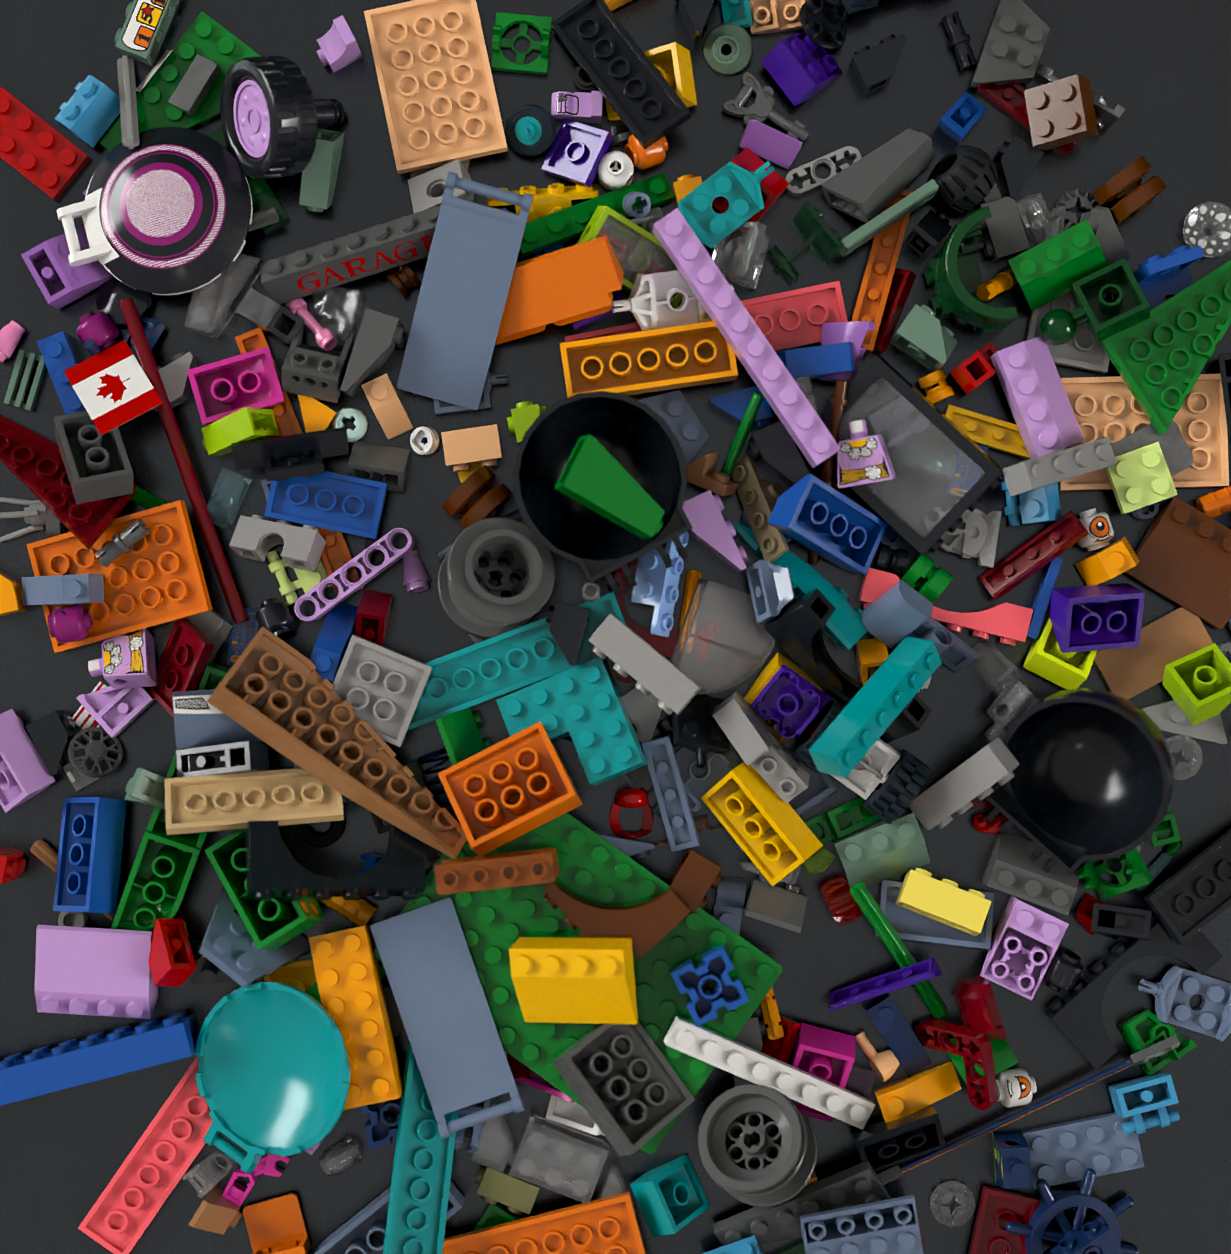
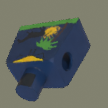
M1020 1129L992 1131L996 1186L1003 1189L1032 1187L1030 1148ZM1015 1142V1145H1007V1143Z

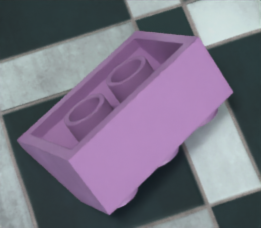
M13 709L0 714V804L6 813L42 792L55 782L53 776H50L35 744L26 733L22 720L16 716Z

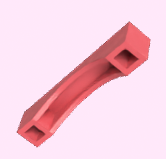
M868 568L866 575L863 576L857 601L864 603L863 608H866L900 581L896 574ZM1000 603L978 612L959 613L933 606L931 617L937 622L946 624L945 628L950 631L961 633L962 628L972 630V636L988 640L989 635L999 637V643L1016 647L1017 642L1023 643L1026 641L1034 609L1010 603Z

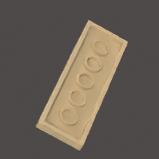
M303 768L165 779L167 835L246 829L248 821H278L279 826L344 820L342 794Z

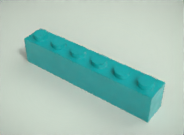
M906 636L809 749L819 772L846 779L941 665L942 662L934 641Z

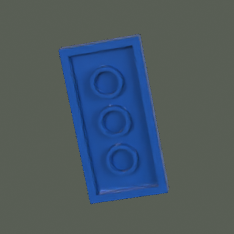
M324 471L325 473L316 474L313 477L302 476L288 478L285 481H271L265 517L377 540L388 484Z

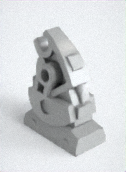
M935 506L932 511L938 515L936 522L930 521L928 516L925 515L922 520L927 532L929 533L951 509L944 512L940 507ZM967 509L960 517L964 522L953 533L947 530L941 537L944 543L940 548L946 553L952 552L961 555V558H977L978 566L989 569L993 568L1002 511H992L986 515L978 509H975L972 513Z

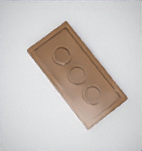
M1178 607L1141 627L1139 647L1098 650L1093 662L1110 693L1128 700L1163 681L1165 665L1213 644L1200 618L1183 607Z

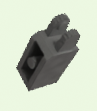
M995 182L993 188L990 189V193L984 197L977 209L979 210L987 206L990 209L991 218L981 221V230L985 239L983 241V250L986 257L991 258L992 264L1010 259L1030 249L1015 200L1008 196L1002 198Z

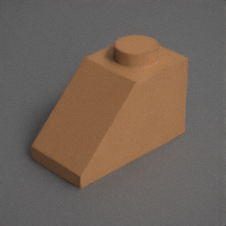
M215 1185L205 1197L188 1225L193 1228L223 1235L228 1227L234 1229L243 1215L239 1212L241 1206L239 1207L222 1197L224 1190Z

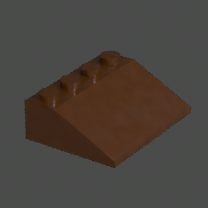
M1174 496L1163 502L1135 552L1139 559L1138 564L1124 573L1198 616L1218 630H1222L1231 618V529Z

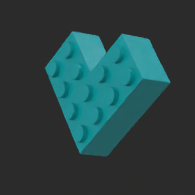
M596 657L496 700L510 736L540 721L552 743L571 736L591 785L597 786L648 764L606 659L603 660L600 657Z

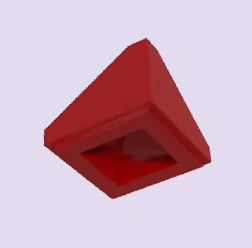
M1085 893L1075 917L1086 931L1093 936L1096 934L1090 932L1093 903H1104Z

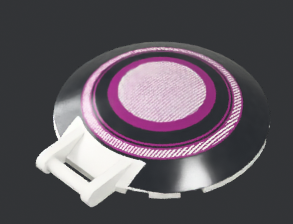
M160 127L145 130L139 133V146L134 147V149H128L121 142L105 156L90 180L85 201L56 210L58 219L62 221L70 255H68L70 266H80L99 260L104 268L116 279L133 289L150 292L155 295L188 293L200 289L220 277L221 272L232 261L235 262L246 243L245 238L249 224L251 225L253 209L250 187L236 159L225 147L201 132L181 127ZM78 217L83 219L90 247L82 251L73 220Z

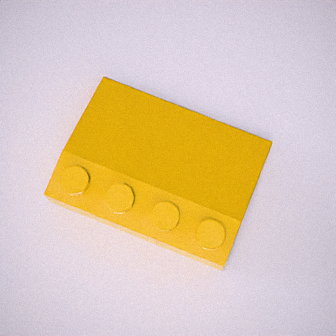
M519 937L509 948L511 977L525 1022L638 1023L632 938Z

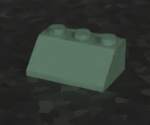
M910 810L905 811L902 815L900 814L898 819L893 820L890 824L880 821L840 839L831 841L849 888L858 882L864 883L866 888L880 883L882 880L891 879L930 863L924 837L914 812Z

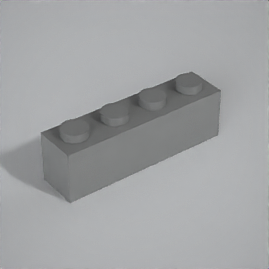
M1109 437L1023 461L1006 467L1002 471L1011 497L1116 465L1117 462Z
M613 614L607 616L588 640L593 644L591 650L603 660L608 656L616 663L613 668L625 678L628 675L632 676L638 681L635 687L646 696H649L651 693L660 700L657 705L669 715L673 711L676 714H680L702 688Z
M997 737L915 797L909 808L927 831L936 825L939 829H942L954 820L951 817L953 813L957 811L961 815L973 806L971 800L978 797L981 801L994 791L991 787L998 782L1002 786L1015 776L1012 771L1020 764L1001 739Z

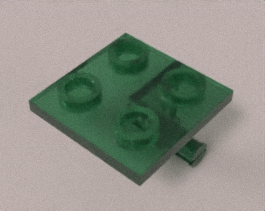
M808 201L803 204L791 222L805 242L787 257H785L776 244L767 251L776 262V268L779 271L782 270L791 282L796 280L801 274L790 262L809 246L826 266L831 263L844 246L840 241L842 239L839 233L833 228L830 229L823 220L824 218L820 210L814 206L812 207Z

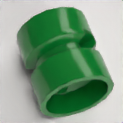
M919 554L904 571L900 580H903L913 589L917 588L922 596L933 603L947 588L954 576L942 567L936 568L935 561L927 554L923 556Z

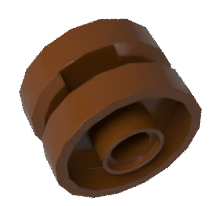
M1144 155L1125 167L1092 194V197L1099 206L1108 205L1116 198L1119 200L1117 204L1109 209L1116 226L1128 217L1138 214L1154 201L1153 198L1167 188L1159 176H1153L1141 184L1142 178L1152 168Z
M484 465L469 476L448 497L441 508L451 518H457L461 514L464 515L459 524L464 530L475 522L495 518L514 494L504 483L497 484L489 490L495 482L496 475Z

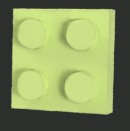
M1159 442L1115 457L1116 465L1105 468L1121 514H1126L1178 495Z

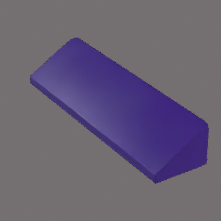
M930 958L831 991L828 1009L830 1012L940 976L942 971L935 958Z

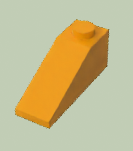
M950 1061L872 1090L881 1116L885 1123H889L914 1114L962 1088L954 1065Z

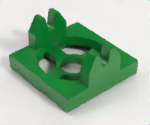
M496 12V22L493 26L491 69L493 71L547 75L552 17ZM519 24V34L515 35L512 39L502 38L509 27ZM528 24L539 31L542 42L532 41L531 37L527 35ZM519 38H526L530 42V47L525 52H518L514 48L515 41ZM501 48L512 49L513 53L516 54V63L508 60ZM531 51H541L536 60L525 64V56L529 55Z
M1137 848L1116 857L1122 864L1121 870L1112 869L1108 864V859H1104L1102 864L1096 866L1094 860L1084 861L1078 868V878H1085L1086 881L1083 886L1084 889H1096L1101 900L1149 884L1153 878ZM1109 872L1116 875L1120 884L1108 883L1102 879L1100 874ZM1126 874L1132 875V878L1129 880Z

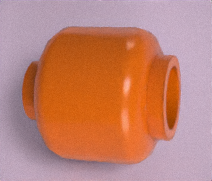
M634 135L628 138L625 145V154L632 160L633 165L640 170L662 163L668 150L665 136L646 149L641 146Z

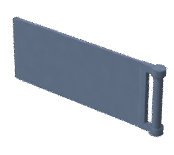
M449 171L397 382L398 389L472 410H478L534 195L528 193L524 195L458 177V173ZM457 188L520 206V214L517 215L454 197V189Z
M448 897L372 924L370 928L442 1139L451 1137L453 1132L514 1111L516 1114L525 1111L522 1097L519 1094L452 898ZM508 1092L510 1094V1101L450 1122L446 1120L445 1114Z

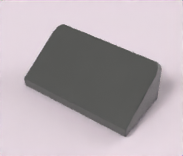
M197 54L168 103L193 118L221 73L222 69L220 66Z

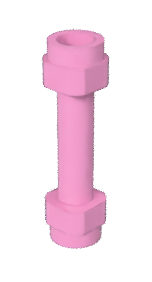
M302 298L285 303L288 310L304 320V324L315 335L316 343L320 348L330 351L337 345L338 340L329 328L324 329L308 311L307 303Z

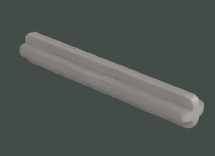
M123 55L122 58L117 60L122 144L128 147V149H134L140 143L134 60L128 58L127 55Z

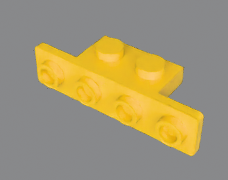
M555 183L548 185V188L536 189V186H523L520 190L510 191L521 195L525 193L534 195L527 223L571 207V200L591 199L599 196L598 184H592L589 188L577 183L575 184L576 186H564V184ZM486 198L487 206L489 207L513 205L492 198ZM515 205L517 215L520 214L521 207Z

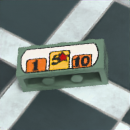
M133 0V2H130L126 8V20L123 28L120 27L115 36V47L122 55H127L131 59L153 67L180 0Z

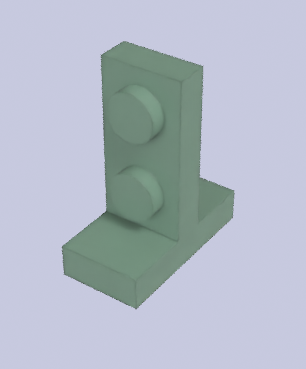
M137 768L134 776L126 785L127 794L124 800L165 810V779L167 778L145 769Z

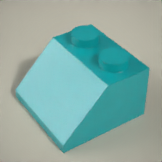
M683 1155L649 1170L630 1184L652 1237L676 1234L710 1207L688 1155Z

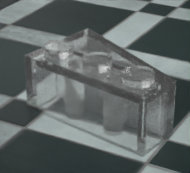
M240 253L235 262L232 261L221 272L220 277L208 285L194 290L184 326L191 332L218 339L236 313L234 310L249 287L252 288V284L260 274V263H263V260Z

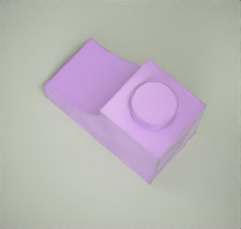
M343 15L334 19L330 30L324 36L317 39L321 49L316 52L324 67L330 65L333 73L363 58L357 41Z

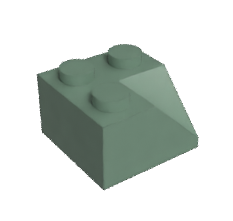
M916 304L900 324L890 343L932 372H935L945 364L958 341L953 338L955 335L952 331L940 325V320L935 317L936 313L925 305L920 307Z

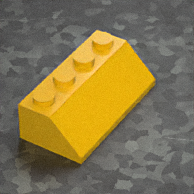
M742 762L701 797L703 802L772 887L823 846L790 804H786L751 764L747 766L745 762Z

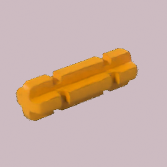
M771 987L760 1003L764 1024L768 1025V1028H766L768 1039L778 1040L784 1037L782 1025L778 1023L781 1022L776 999H772L774 991L773 987Z

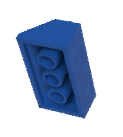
M812 474L806 475L778 497L767 522L842 570L864 575L868 571L888 523Z
M105 797L64 798L53 911L116 914L119 900L118 890L127 800Z

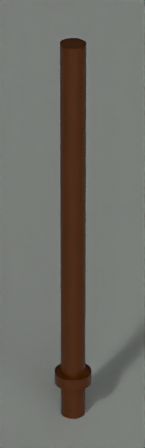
M837 379L834 396H831L830 400L833 406L829 432L837 444L844 405L848 403V398H846L848 381ZM836 454L823 462L821 481L830 487ZM809 550L808 562L818 564L820 555Z

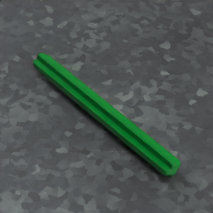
M858 882L850 887V894L899 966L903 968L917 963L864 883ZM929 980L913 984V987L934 1018L940 1019L948 1013L947 1006Z

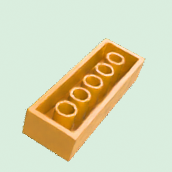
M713 321L560 343L567 397L578 393L597 391L629 396L733 381L738 377L735 353Z
M371 925L309 938L321 1005L329 1013L340 1030L348 1053L350 1087L344 1110L398 1099L403 1096V1083L378 959L374 956L376 948L370 928Z

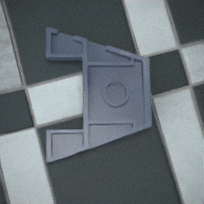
M676 390L638 400L648 405L666 421L676 435L685 458V463L688 465L710 436L682 392Z
M224 885L199 949L203 956L243 988L266 977L281 966H287L302 955L304 957L311 952L309 941L301 934L274 951L258 950L243 920L234 912L236 908Z

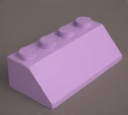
M1042 336L1020 342L997 351L990 356L1030 459L1051 454L1085 441L1047 343Z

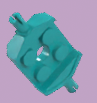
M768 160L755 172H749L729 161L677 203L680 213L702 244L714 248L715 245L764 208L760 183L761 180L775 171L773 166L764 171L771 165ZM721 196L727 199L728 209L724 213L719 214L713 210L712 202L716 197Z

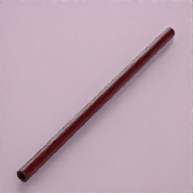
M133 298L123 299L119 301L120 308L142 369L163 404L156 408L233 622L237 624L248 619Z

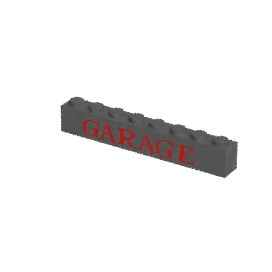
M473 194L461 198L477 203ZM441 205L260 263L261 283L272 300L283 304L428 257Z

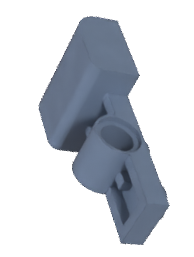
M903 580L898 581L863 610L862 622L867 631L890 648L906 636L934 641L941 662L954 672H958L976 657V650L931 617L933 603Z

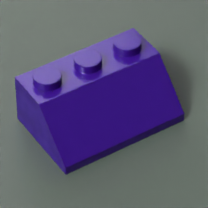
M1128 583L1052 588L1049 616L1060 651L1068 653L1139 647L1145 592Z

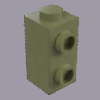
M490 1160L486 1168L480 1167L474 1182L479 1184L477 1194L481 1195L482 1200L490 1204H496L497 1202L504 1204L509 1211L522 1215L523 1212L530 1215L541 1185V1181Z

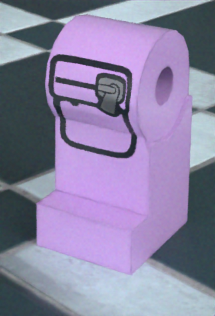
M591 91V93H552L551 116L553 119L563 121L566 118L575 122L602 124L603 95L600 91Z

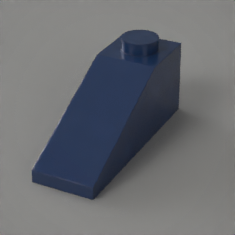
M888 993L874 997L862 1005L908 1077L932 1063L925 1049Z

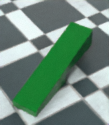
M858 796L803 822L821 844L824 845L834 839H840L879 818L863 807L864 798Z

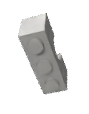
M240 515L229 546L238 557L264 562L267 553L272 547L283 544L281 557L290 568L316 572L326 541L320 535L318 529L309 525L298 527L284 520L272 522L259 515H252L251 517Z

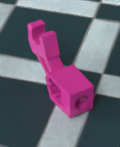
M267 1154L261 1157L256 1168L250 1174H246L240 1169L241 1167H237L222 1197L240 1207L257 1182L258 1175L264 1173V1175L280 1177L284 1170L277 1167L276 1161L281 1160L288 1164L292 1156L280 1157V1155ZM238 1177H249L250 1181L247 1184L248 1187H245L235 1180Z

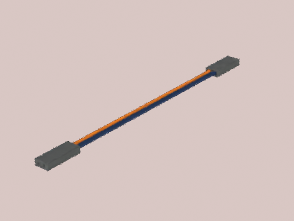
M1173 1035L1130 1055V1059L951 1142L944 1148L930 1152L905 1165H896L877 1174L881 1183L885 1185L904 1176L903 1173L1115 1073L1131 1066L1135 1068L1180 1047V1042L1176 1035Z

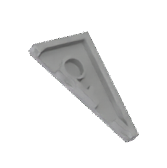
M1174 700L1141 708L1161 731L1218 744L1228 743L1220 713L1193 726Z

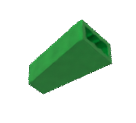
M590 434L580 437L554 489L641 539L657 535L663 525L661 519L665 511L595 437Z

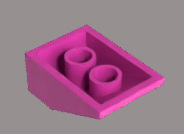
M269 346L187 370L202 425L204 426L245 407L267 409L285 402Z
M801 1023L789 1065L845 1089L856 1057V1037ZM790 1099L804 1115L833 1122L834 1117Z

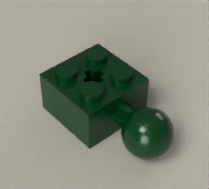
M1123 258L1071 283L1072 296L1079 308L1071 312L1064 309H1053L1047 312L1041 319L1040 333L1046 342L1052 345H1063L1074 337L1077 327L1087 323L1098 343L1150 318V304L1127 261ZM1111 299L1113 303H1107L1106 300Z

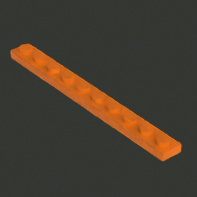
M260 328L235 337L241 354L269 346L265 333ZM272 354L280 385L282 388V377L276 364V361L274 359V356ZM283 391L285 402L267 408L273 410L280 436L304 433L289 394ZM315 527L326 541L321 558L327 574L330 576L353 559L343 533ZM357 567L351 568L348 572V578L352 583H356L361 579ZM332 584L337 597L339 589L335 584Z

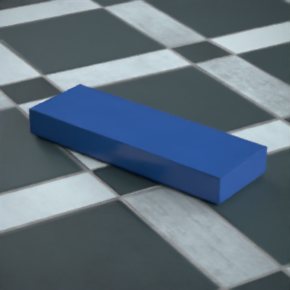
M1056 557L1044 566L1030 608L1034 610L1027 639H1037L1050 603L1051 591L1055 587L1063 563L1062 558Z

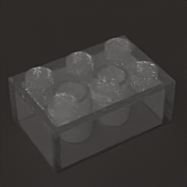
M530 1113L511 1163L509 1175L582 1203H589L608 1156L609 1143Z

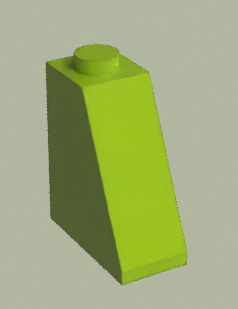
M245 407L201 428L203 434L202 444L209 456H223L232 453L231 443L280 436L273 410Z

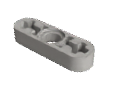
M845 146L791 170L785 178L789 183L785 189L786 192L791 196L799 197L822 187L821 185L825 181L838 174L836 173L835 164L843 161L844 154H847L848 157L854 156L855 160L853 163L862 158L861 153L853 146ZM845 163L840 165L838 167V171H843L844 169L849 167V164ZM820 164L827 165L831 171L830 176L825 179L817 177L815 174L816 166ZM806 170H809L810 178L814 184H811L810 179L802 183L801 189L790 185L794 176L801 180L807 177L808 173Z

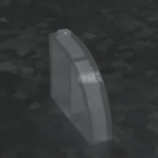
M698 578L670 662L702 687L697 694L717 693L740 684L755 673L770 655L776 641L763 628L767 622L757 623L751 595L710 580Z

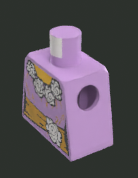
M865 419L848 422L851 439L838 442L841 448L838 451V489L896 478V473L882 435L868 436Z
M142 629L105 640L102 643V658L88 661L90 675L92 677L103 675L104 679L113 688L157 686L155 638L147 629Z

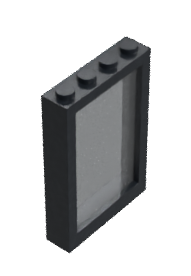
M874 355L847 385L846 398H848V403L844 405L839 441L851 439L848 422L865 419L868 436L882 435L896 473V478L850 486V488L922 556L928 550L933 554L944 543L941 537L945 532L949 530L953 533L964 522L960 517L968 509L972 513L984 501L980 496L988 488L992 492L1004 480L1000 476L1003 473V468L881 355ZM833 403L819 416L828 431ZM838 452L836 453L835 466H834V473H835L837 476H838Z

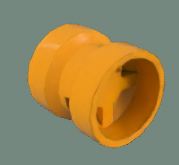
M944 369L937 370L918 379L920 387L926 391V398L932 404L955 395L952 387L947 385V375Z

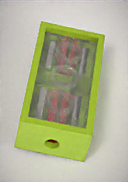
M597 206L577 242L579 244L606 235L624 271L622 288L630 293L637 273L652 274L678 270L654 235L608 206ZM680 292L674 293L670 298V305L673 308H676L682 299Z

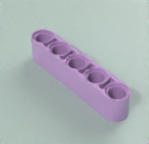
M395 528L301 596L294 606L296 616L304 621H316L408 554L414 547L413 535L403 528ZM398 534H405L408 538L407 545L402 549H397L393 544L394 537ZM381 550L385 555V560L381 565L374 566L371 562V555L373 552ZM353 567H358L362 572L361 579L356 583H352L348 578V572ZM330 584H335L339 589L338 596L333 600L328 599L325 595L326 587ZM307 601H312L316 606L315 613L310 617L306 616L302 610L303 604Z

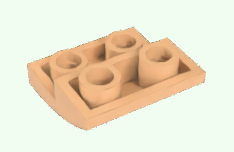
M750 0L754 26L750 27L751 34H770L803 29L800 21V11L802 5L807 0Z

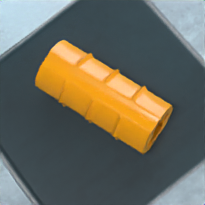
M331 897L329 900L320 901L326 907L331 908L338 915L343 916L350 923L358 927L367 925L377 910L376 907L362 898L349 901L344 900L343 897Z

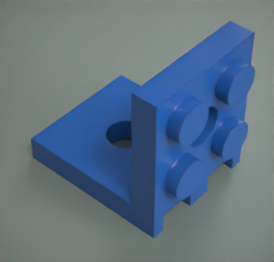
M1190 244L1174 249L1173 253L1166 255L1165 258L1161 253L1147 258L1146 262L1138 265L1139 270L1133 274L1150 304V311L1162 304L1164 297H1173L1193 284L1188 267L1204 257L1201 245L1191 248Z

